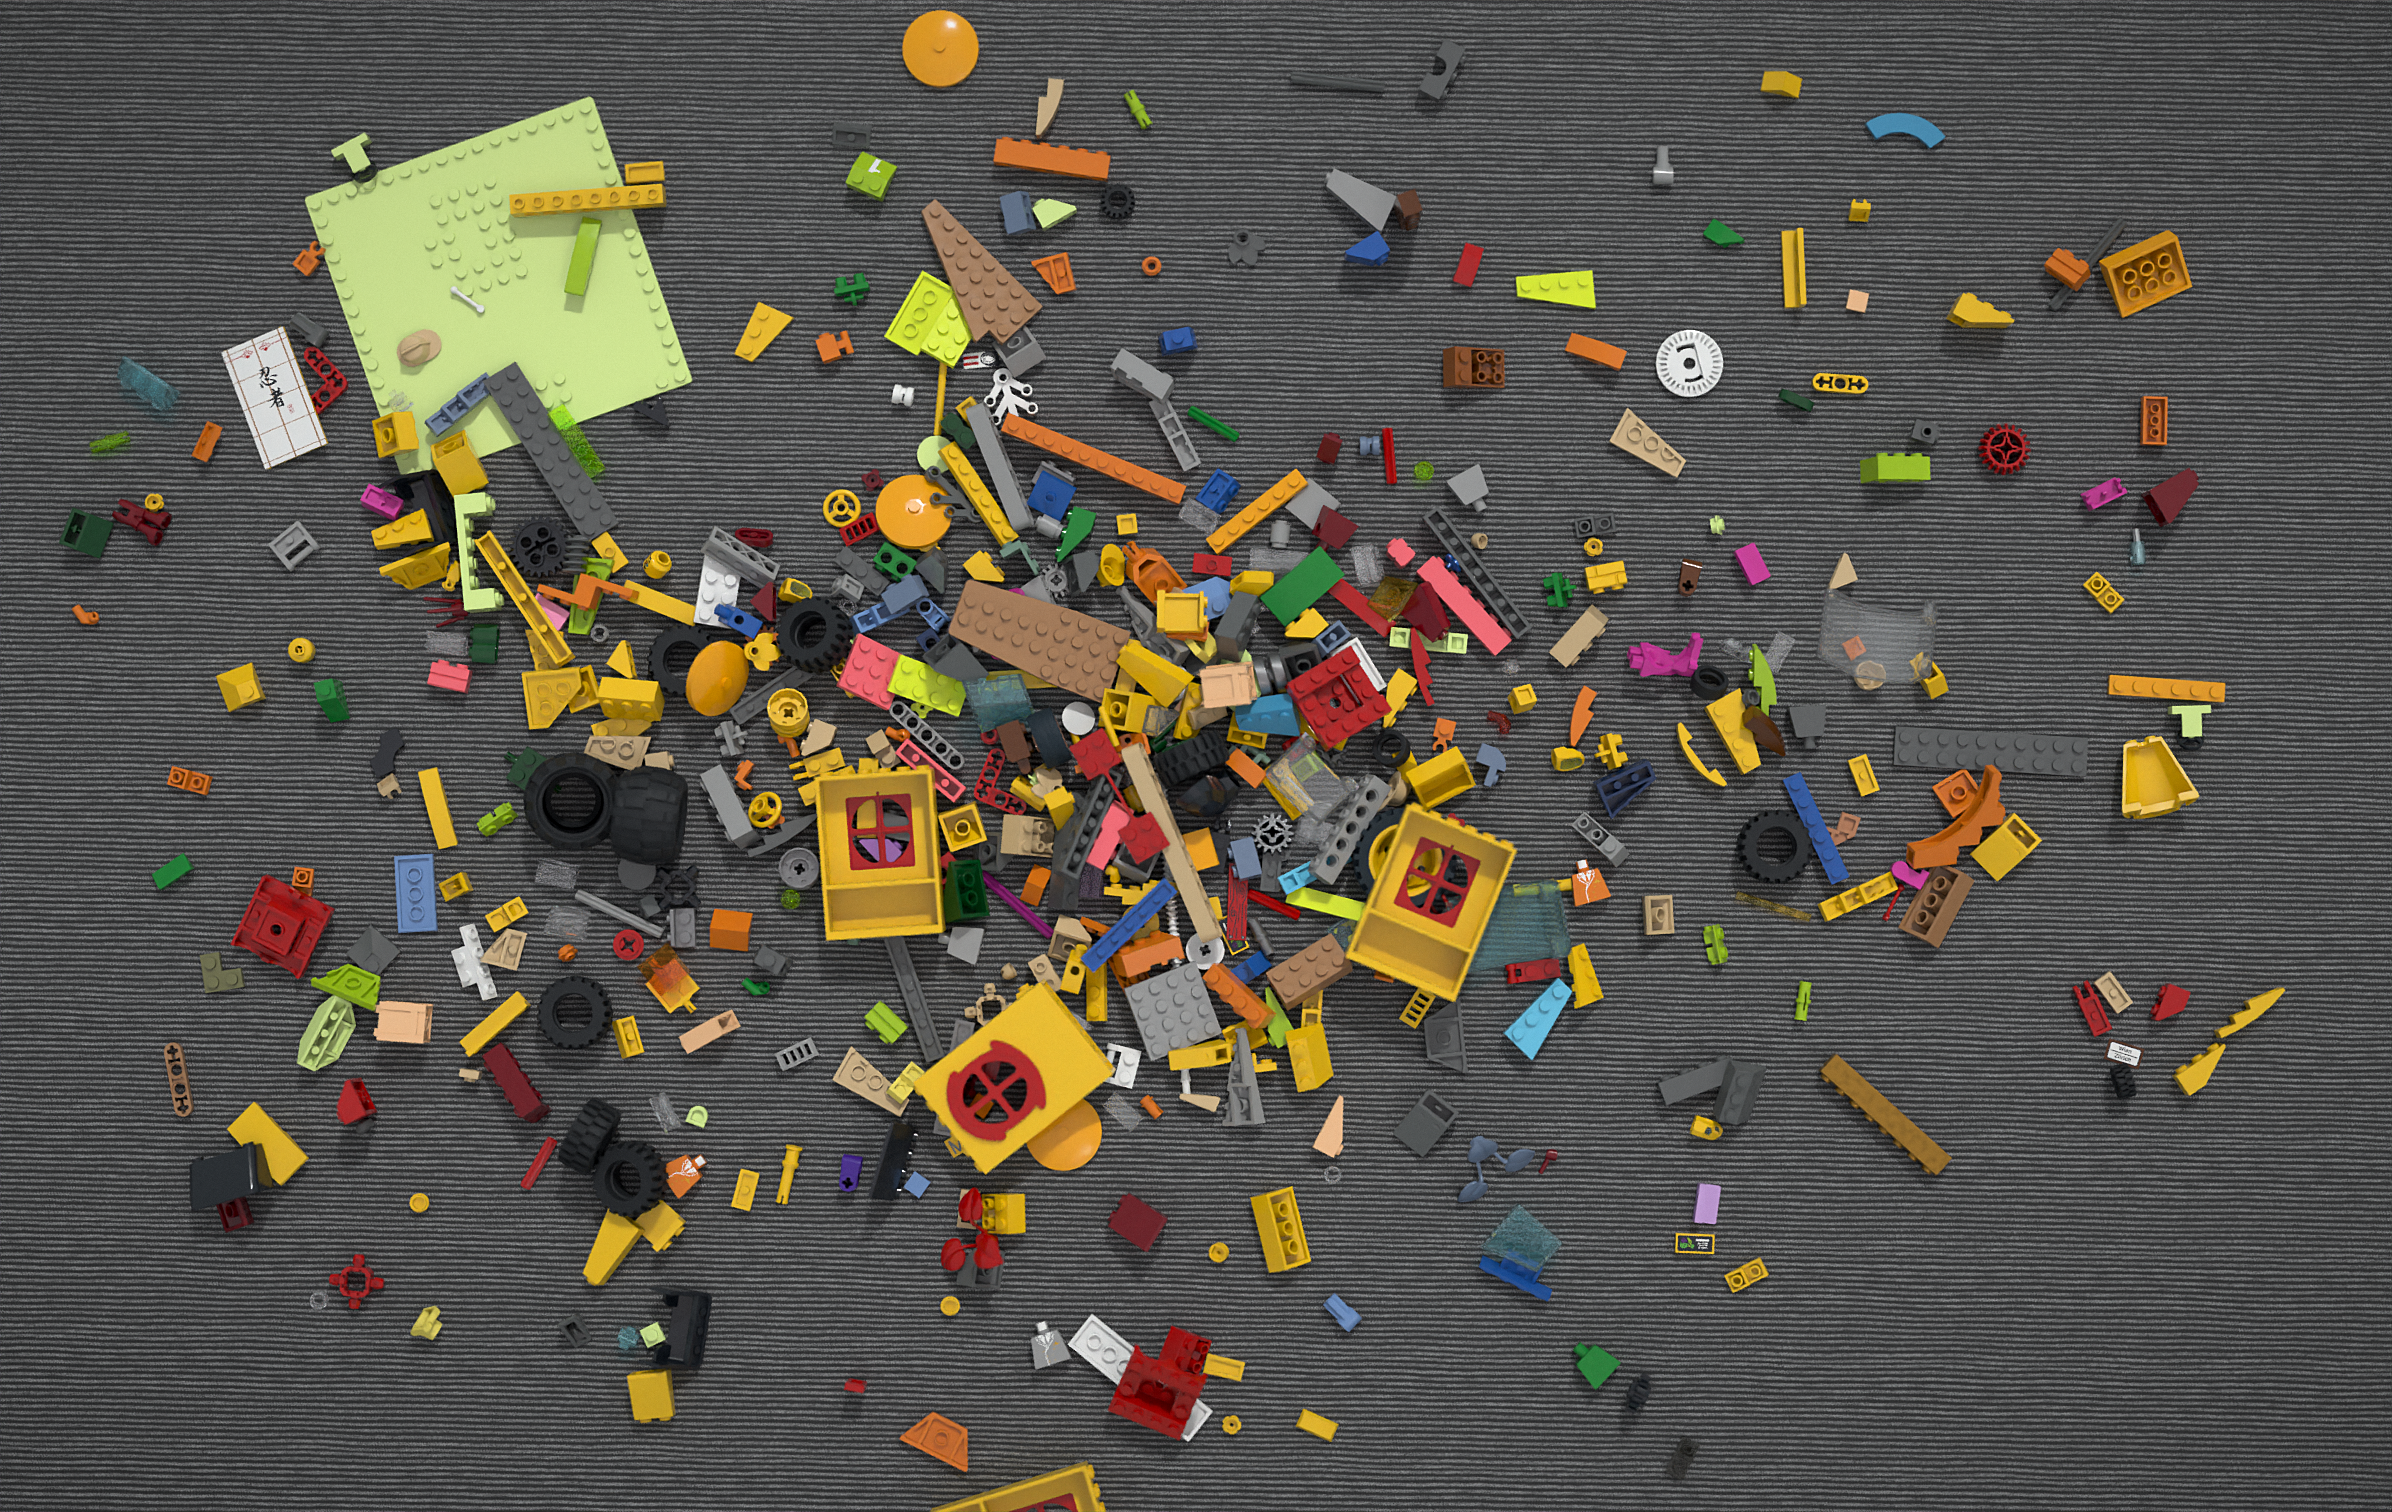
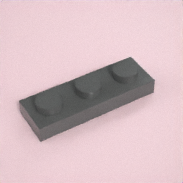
M847 546L833 560L878 597L891 583Z

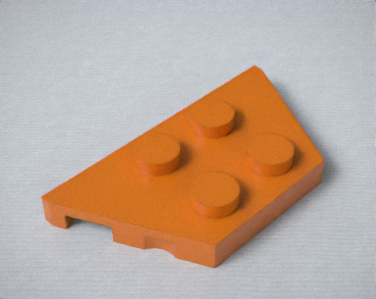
M933 1411L901 1435L900 1440L967 1472L968 1428Z

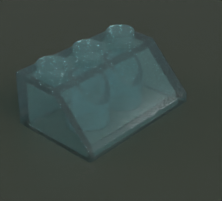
M126 356L122 358L117 373V378L121 380L120 384L128 390L131 387L137 391L136 395L143 400L148 398L153 401L151 405L162 411V409L169 411L181 392Z

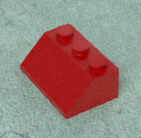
M362 1078L345 1081L337 1104L338 1112H336L340 1122H344L345 1125L355 1123L377 1113Z

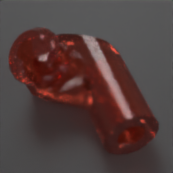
M1488 711L1487 720L1497 722L1500 727L1499 732L1508 734L1511 729V723L1506 715Z

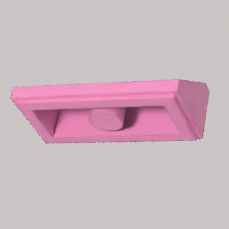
M537 593L536 599L557 630L560 631L563 629L570 611Z

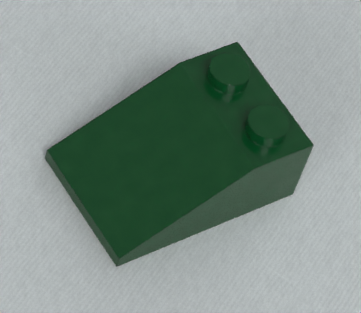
M980 859L948 862L943 900L946 923L975 921L990 916Z

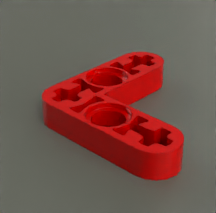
M309 347L304 352V359L326 382L311 396L314 406L317 404L314 402L315 399L323 405L321 408L319 405L315 407L319 416L347 390L349 382L318 348ZM310 352H317L316 357L321 361L319 364L314 359H309L311 357ZM326 364L330 365L331 372L328 375H323L321 368ZM335 376L340 381L343 379V387H335L337 383L332 377ZM324 391L330 393V399L327 402H323L320 399V395Z
M999 748L992 749L988 754L975 786L974 796L979 801L1011 814L1022 815L1027 810V804L1024 800L994 788L1004 765L1006 755ZM997 751L1000 752L1002 760L996 762V766H999L998 770L993 766H987L989 762L993 764L994 758L992 754H996ZM986 770H994L995 777L993 780L985 778L984 773ZM981 780L992 784L991 788L989 786L986 787L985 791L988 795L982 798L977 793L978 789L982 790L984 784H980ZM998 794H1003L1006 797V802L1003 805L995 803V797ZM1009 797L1013 798L1012 803L1022 802L1023 810L1015 812V808L1012 806L1006 809Z

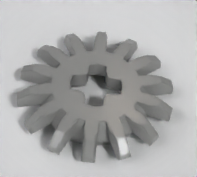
M1055 563V568L1053 569L1051 565H1048L1050 570L1046 571L1043 569L1042 571L1045 573L1044 578L1051 594L1052 592L1055 593V598H1057L1059 592L1062 597L1065 596L1063 591L1070 592V590L1067 588L1068 582L1064 565H1062L1061 569L1058 568V563ZM1055 575L1062 579L1058 586H1054V583L1051 582Z

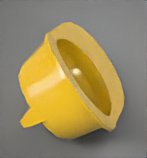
M1113 544L1105 545L1102 549L1101 561L1098 566L1099 570L1096 573L1102 587L1110 585L1120 586L1124 582L1125 558L1120 548Z

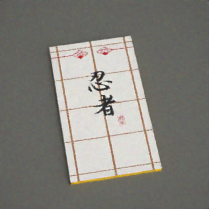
M283 326L221 352L265 469H270L328 444Z

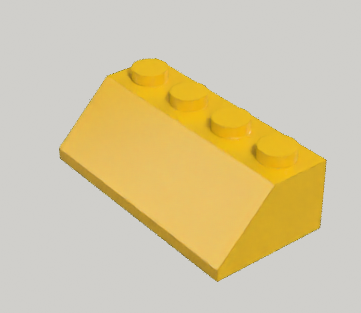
M1293 1187L1251 1197L1269 1273L1288 1270L1311 1262Z

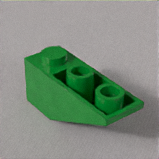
M1075 506L1073 511L1069 510L1066 521H1069L1067 529H1063L1060 538L1063 540L1061 547H1057L1055 553L1057 563H1061L1091 534L1097 516L1096 513Z

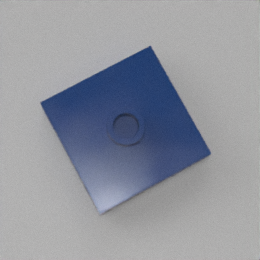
M1043 470L1027 504L1061 521L1077 488Z

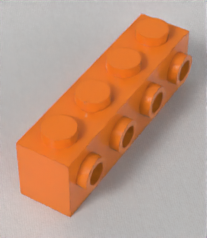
M1213 963L1202 977L1206 981V986L1213 991L1216 990L1220 994L1219 998L1225 1003H1230L1234 1007L1233 1011L1239 1016H1244L1247 1019V1024L1254 1029L1266 1028L1277 1014L1223 963Z

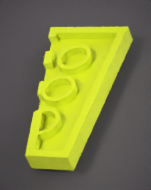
M1592 270L1515 278L1517 297L1596 309Z

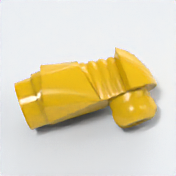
M457 560L450 565L446 575L447 579L445 582H442V587L446 591L455 590L454 586L461 578L460 562Z

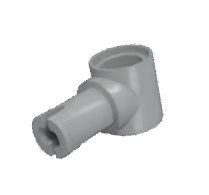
M1666 146L1657 147V164L1653 167L1652 174L1653 184H1673V167H1670L1668 163V147Z

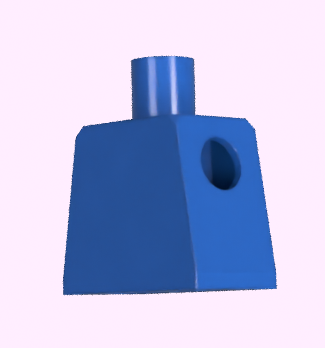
M1191 327L1162 332L1158 337L1162 356L1198 348L1194 329Z
M718 604L714 609V614L719 616V622L753 639L763 623L729 604L725 606Z

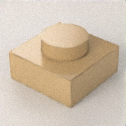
M461 1068L459 1076L464 1077V1081L475 1082L476 1079H481L483 1071Z

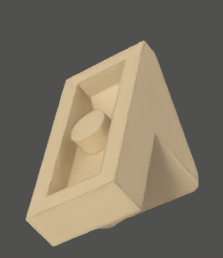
M882 729L865 739L873 755L879 758L882 768H892L901 763Z

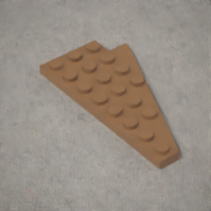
M935 199L922 210L921 215L971 337L976 344L989 333L1002 346L1034 317L1043 306Z

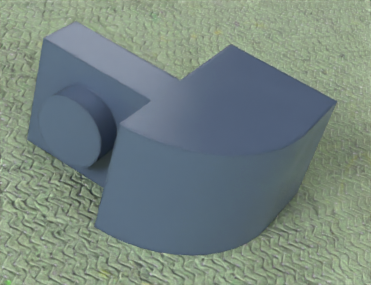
M1482 743L1475 762L1489 767L1483 786L1490 788L1492 784L1496 785L1499 774L1496 773L1497 770L1505 772L1506 761L1498 749Z

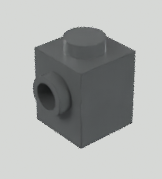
M1916 419L1913 421L1908 439L1931 446L1934 442L1938 441L1940 431L1937 430L1939 426Z

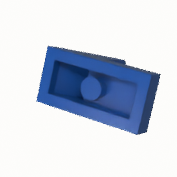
M1260 950L1232 969L1231 972L1246 984L1272 965Z

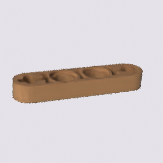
M172 1042L165 1046L164 1056L174 1110L177 1115L185 1117L193 1112L194 1104L183 1047L177 1042ZM172 1046H174V1048L178 1049V1052L175 1053L176 1059L180 1058V1061H175L171 1063L170 1060H174V1055L170 1054L169 1050H171ZM176 1064L182 1067V1073L178 1076L172 1072V1068ZM179 1083H182L186 1088L183 1094L176 1092V1086ZM187 1096V1099H183L184 1105H188L189 1109L186 1110V1113H184L183 1110L180 1111V1107L183 1106L182 1100L178 1101L177 1098Z

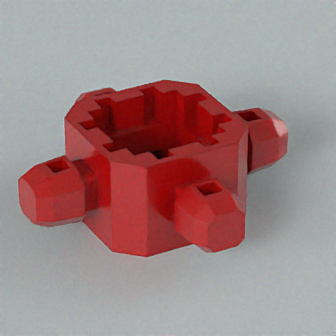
M355 1254L352 1262L354 1265L343 1269L341 1275L332 1274L329 1277L331 1285L339 1286L340 1284V1292L344 1296H351L349 1299V1307L351 1309H359L361 1305L360 1297L368 1296L372 1289L384 1288L385 1284L383 1278H374V1271L370 1267L363 1266L365 1264L364 1254ZM350 1271L365 1273L366 1287L364 1291L348 1289V1274Z

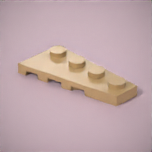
M1629 408L1626 409L1609 443L1677 478L1686 460L1646 426L1641 419L1635 416Z
M852 1046L850 1047L832 1081L901 1117L909 1099L906 1098L900 1104L886 1093L892 1083Z

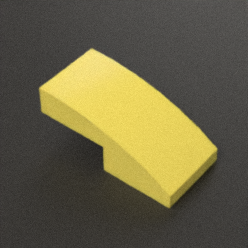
M911 1061L886 1093L902 1104L913 1091L915 1086L913 1082L924 1071Z

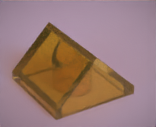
M1385 576L1367 605L1388 622H1391L1401 613L1418 587V584Z

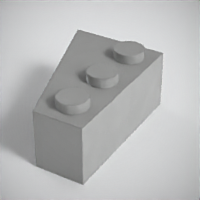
M1121 348L1110 367L1115 380L1162 405L1165 404L1175 387L1172 376L1165 372L1161 373L1152 365L1145 363Z

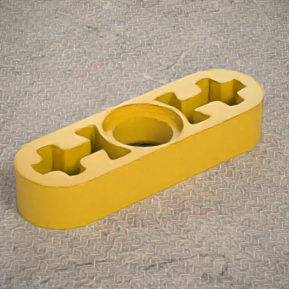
M1819 373L1813 377L1811 382L1812 387L1820 392L1862 394L1868 388V381L1865 377ZM1821 377L1823 381L1829 382V378H1832L1831 388H1828L1829 384H1823L1822 387H1819L1816 381ZM1840 378L1845 381L1843 389L1836 388V379ZM1848 379H1851L1850 383L1853 384L1857 383L1858 380H1860L1861 384H1864V387H1861L1860 390H1857V386H1851L1850 390H1848Z

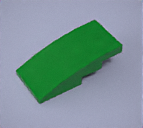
M1318 546L1305 559H1302L1293 569L1281 577L1259 599L1285 627L1345 574L1321 546Z

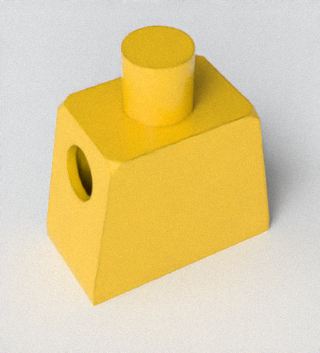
M1077 944L1076 949L1071 950L1060 989L1079 994L1087 967L1080 959L1087 952L1088 948L1085 945Z

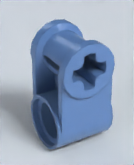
M924 598L916 605L917 611L937 633L940 632L939 629L947 621H951L928 598ZM922 602L930 603L931 608L928 612L920 610Z

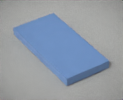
M434 854L394 856L398 933L438 931Z

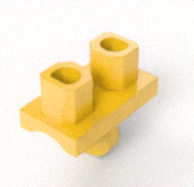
M1612 733L1599 737L1601 743L1597 745L1599 753L1594 754L1595 758L1601 756L1602 763H1607L1608 770L1620 767L1621 764L1628 761L1626 753H1618L1616 746L1621 745L1623 742L1620 734L1612 735Z

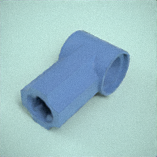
M1335 1293L1323 1304L1337 1318V1322L1347 1332H1350L1362 1320L1361 1316L1353 1308L1348 1307Z

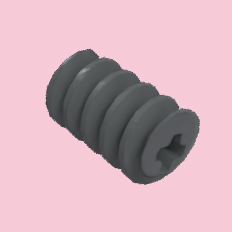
M567 534L572 537L566 539L570 546H565V550L570 553L563 556L568 561L562 562V565L567 568L562 569L561 572L580 575V573L586 572V569L582 568L581 565L587 564L582 558L588 557V554L583 551L590 548L585 545V542H590L591 539L581 535Z

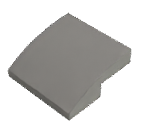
M1309 478L1307 480L1309 485L1297 493L1285 508L1313 530L1323 505L1336 511L1341 503Z

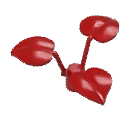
M974 1187L962 1197L958 1211L963 1221L970 1220V1224L982 1233L976 1237V1244L961 1246V1241L958 1238H952L944 1244L941 1251V1264L943 1268L950 1271L959 1270L964 1265L966 1256L963 1249L977 1248L973 1258L979 1268L990 1269L1004 1263L999 1252L998 1237L993 1234H987L988 1231L986 1229H983L974 1222V1220H980L983 1214L981 1195L978 1189Z

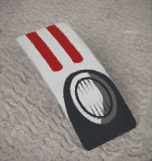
M997 351L963 354L964 369L1000 366L999 354Z

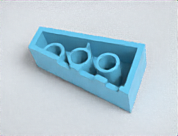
M1556 978L1503 1033L1530 1060H1533L1572 991L1559 978Z

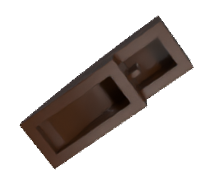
M1752 704L1742 713L1743 726L1753 732V740L1784 757L1786 755L1785 743L1779 729L1762 710Z

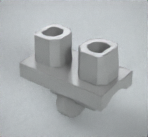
M733 720L720 723L721 726L714 729V732L718 739L725 737L727 744L720 746L722 755L734 756L744 753L742 744H745L743 737L748 735L747 731L741 732L740 726H735Z

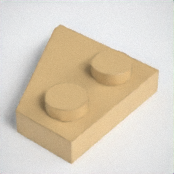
M507 928L484 953L480 961L517 971L527 933Z

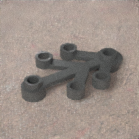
M930 466L925 471L924 476L928 482H937L951 495L942 496L940 493L935 492L930 496L931 504H960L964 508L955 509L953 506H948L943 512L946 518L967 517L972 523H979L983 520L979 513L978 516L974 515L973 510H977L971 501L969 502L965 499V492L957 480L955 489L941 476V470L938 467ZM932 470L937 473L936 476L932 474ZM934 496L938 497V502L934 500ZM947 510H951L953 515L948 514Z

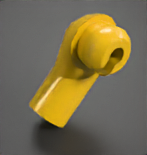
M1108 865L1105 874L1110 875L1112 883L1119 882L1121 875L1119 874L1118 867Z

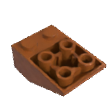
M1458 346L1443 349V387L1505 388L1504 350Z

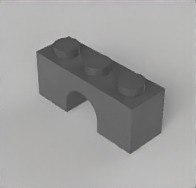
M1444 39L1435 59L1443 63L1445 72L1439 76L1427 72L1418 89V93L1436 103L1439 102L1440 98L1444 100L1449 91L1446 88L1448 83H1453L1457 76V72H1455L1457 66H1462L1466 55H1464L1465 48Z

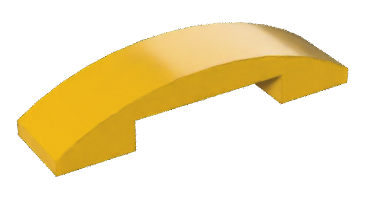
M1681 722L1676 725L1677 738L1685 757L1692 767L1713 784L1720 787L1727 785L1716 769L1708 772L1687 744V741L1692 736Z

